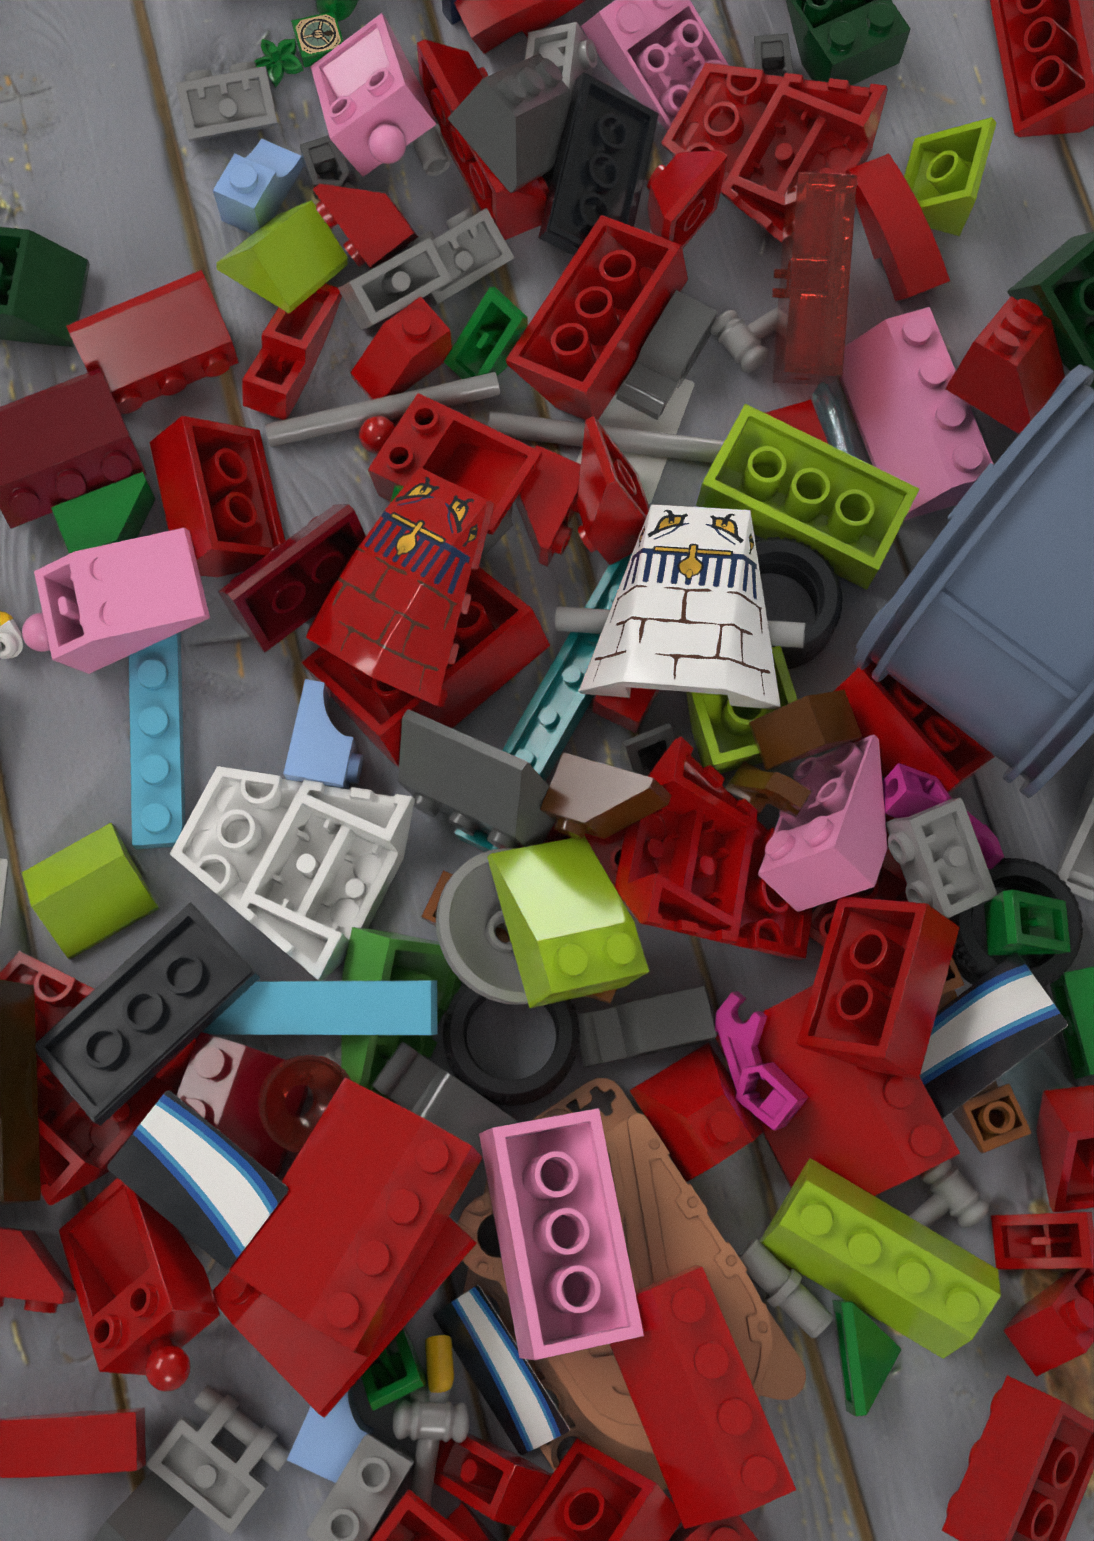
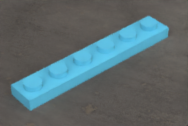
M181 632L129 655L132 846L136 850L173 847L186 824Z

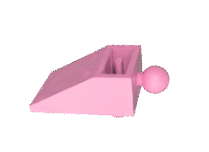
M382 13L310 66L329 137L362 177L382 163L392 164L400 160L405 153L407 145L437 125L429 100L393 30Z
M180 528L75 551L34 571L42 613L33 614L26 619L22 627V637L26 645L38 652L50 651L52 660L90 674L209 619L210 615L190 531L186 528Z

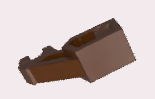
M744 761L725 788L738 801L745 798L758 810L757 817L766 804H771L796 818L812 792L786 775L776 771L775 773L762 771Z

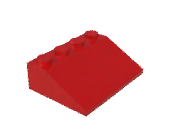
M480 567L478 570H471L466 593L472 596L467 615L460 614L453 641V643L459 645L455 665L447 666L442 689L448 690L444 708L435 706L372 678L322 647H319L301 662L316 681L325 682L330 697L368 739L398 768L402 717L407 709L453 728L550 646L533 609Z
M813 985L762 1011L767 1016L759 1044L757 1045L762 1063L774 1062L809 1097L787 1126L774 1131L756 1117L764 1130L763 1135L790 1188L794 1185L809 1158L875 1196L960 1154L920 1077L915 1079L874 1072L802 1048L796 1044ZM717 1035L715 1041L726 1060L720 1037ZM759 1078L755 1091L759 1092L760 1097L765 1100L774 1087L766 1080Z
M345 1077L282 1180V1183L288 1187L287 1194L228 1270L345 1348L368 1357L483 1157L472 1145Z
M450 1216L448 1217L368 1357L345 1348L232 1272H229L212 1292L217 1306L232 1325L319 1415L325 1418L477 1242Z

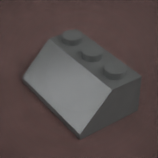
M537 54L483 78L447 118L510 193L555 168L570 106V89L562 81L561 71L551 60L543 58L541 54Z
M407 709L402 717L398 782L415 799V808L434 818L438 812L449 816L447 821L468 835L474 836L475 832L479 830L487 834L488 837L486 839L499 849H517L543 844L556 821L540 810L549 785L527 761Z

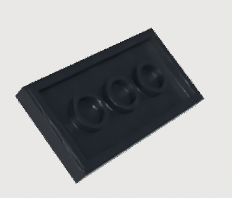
M585 72L576 78L538 236L539 239L574 256L601 215L634 227L659 113Z
M190 902L38 1040L35 1046L36 1053L90 1119L101 1126L259 980L260 976L199 909Z

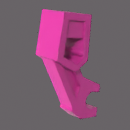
M900 763L882 781L885 814L895 818L910 817L952 799L936 776ZM967 811L987 868L992 869L1004 858L998 838L986 824L981 823Z
M739 991L731 992L716 1012L715 1031L719 1034L737 1092L735 1099L772 1130L781 1129L787 1126L809 1097L774 1062L762 1063L757 1045L759 1044L767 1016L762 1011H756L747 1022H743L739 1018L738 1009L746 1000V997ZM759 1078L766 1080L774 1087L765 1100L760 1097L759 1092L755 1091Z

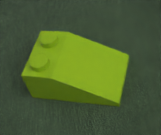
M585 836L583 840L570 838L491 853L487 856L529 1008L625 987L649 972L635 922Z

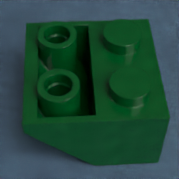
M786 0L801 64L811 80L828 82L829 78L848 80L850 85H854L900 63L911 28L892 0Z
M0 227V340L74 347V342L66 326L79 321L90 266L88 259L31 230Z

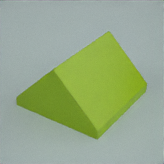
M993 117L914 139L904 177L914 193L931 229L956 236L961 235L980 187L997 124Z
M310 200L273 217L216 262V267L218 271L287 313H291L348 265V257L327 223L316 210V205Z
M112 823L105 825L21 872L32 909L69 960L160 909Z

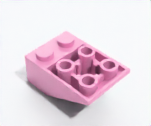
M615 0L581 26L588 39L593 41L597 54L604 65L641 104L659 113L658 122L667 131L704 64L728 65L690 0Z
M873 734L854 743L848 742L841 745L836 750L820 757L807 758L796 768L793 774L795 781L812 792L796 818L782 810L779 811L780 818L773 836L766 844V854L758 875L797 912L875 887L888 846L879 739Z

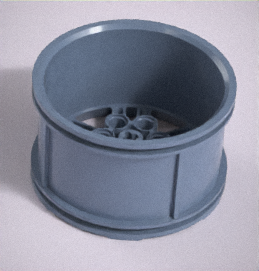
M1081 364L1062 380L1048 402L1008 447L995 465L990 463L951 511L947 517L948 524L908 575L895 595L876 614L855 646L858 651L853 660V664L861 670L865 669L872 662L875 663L877 666L872 673V678L875 681L880 682L889 674L1009 766L1003 776L1006 782L1011 783L1019 775L1022 776L1025 781L1019 791L1027 798L1036 794L1094 733V388L1090 386L1094 380V370L1087 365L1083 366Z

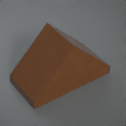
M845 690L807 695L749 722L766 771L862 738Z

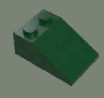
M1094 232L1071 237L1007 291L1010 297L1012 296L1017 300L1026 299L1035 303L1042 309L1043 315L1052 321L1061 361L1070 371L1079 364L1087 365L1094 370ZM1093 380L1092 384L1090 385V386L1093 387V388H1094V380Z

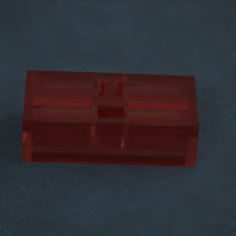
M798 172L786 191L781 268L774 269L773 278L780 279L779 288L772 289V298H778L773 383L828 386L843 376L857 175Z

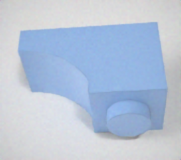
M262 138L254 150L245 158L234 153L213 189L221 220L250 234L260 229L275 217L304 167L302 156Z
M305 679L283 775L286 780L299 782L310 780L323 782L325 786L349 789L350 782L357 784L359 782L363 766V754L357 753L353 737L341 734L331 723L328 711L330 696L325 682Z
M353 1386L325 1418L310 1406L287 1461L334 1483L337 1482L366 1434L372 1435L375 1429L365 1424L361 1419L354 1402Z

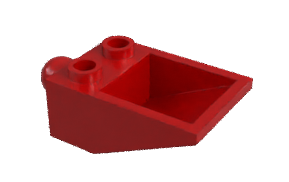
M417 393L396 427L386 417L373 416L364 421L359 431V439L362 446L368 452L377 454L367 470L379 497L391 501L394 486H405L421 467L493 502L494 507L487 534L490 535L495 533L543 457L541 451L420 393Z
M116 1178L58 1230L99 1372L146 1375L148 1382L155 1389L164 1392L173 1391L186 1382L191 1369L190 1359L181 1348L218 1318L220 1312L204 1266L177 1228L120 1179Z

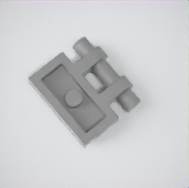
M207 1385L194 1401L198 1407L209 1415L203 1426L198 1428L185 1416L180 1418L146 1463V1466L231 1536L268 1487L267 1483L252 1472L254 1467L262 1458L279 1472L287 1461L290 1451L276 1441L278 1434L265 1425L261 1429L239 1411L238 1408L241 1404L229 1394L222 1397ZM223 1428L248 1447L239 1460L214 1441Z

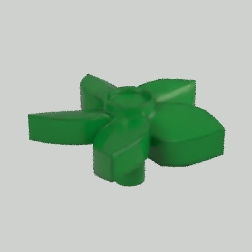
M262 39L261 49L264 56L256 59L254 62L257 68L266 66L270 81L275 88L281 82L284 72L287 74H297L304 71L302 64L295 56L297 50L295 39H284L278 43V46L271 41Z

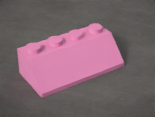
M930 307L885 319L832 355V362L872 465L920 489L904 520L957 505L990 463L993 464L970 405L945 390L956 370Z
M599 1108L494 1127L479 1133L519 1358L538 1360L644 1336Z

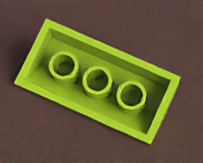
M744 404L701 484L696 506L750 510L755 535L764 539L768 537L784 539L786 537L788 539H796V542L799 543L800 541L804 542V544L810 545L811 549H816L824 556L825 560L829 561L830 565L834 568V573L867 590L885 559L920 489L760 410Z
M809 1158L759 1241L782 1263L795 1269L842 1299L852 1301L862 1311L942 1359L973 1340L1001 1296L997 1268Z

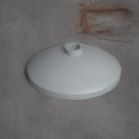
M513 848L494 849L474 856L465 862L446 883L436 912L438 941L448 965L470 989L496 1002L513 1005L528 1004L487 856L491 853L512 850ZM496 928H502L507 932L509 937L507 943L497 938Z

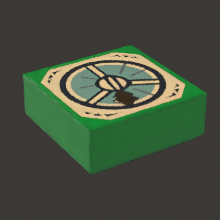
M335 11L291 21L304 68L313 65L344 42Z

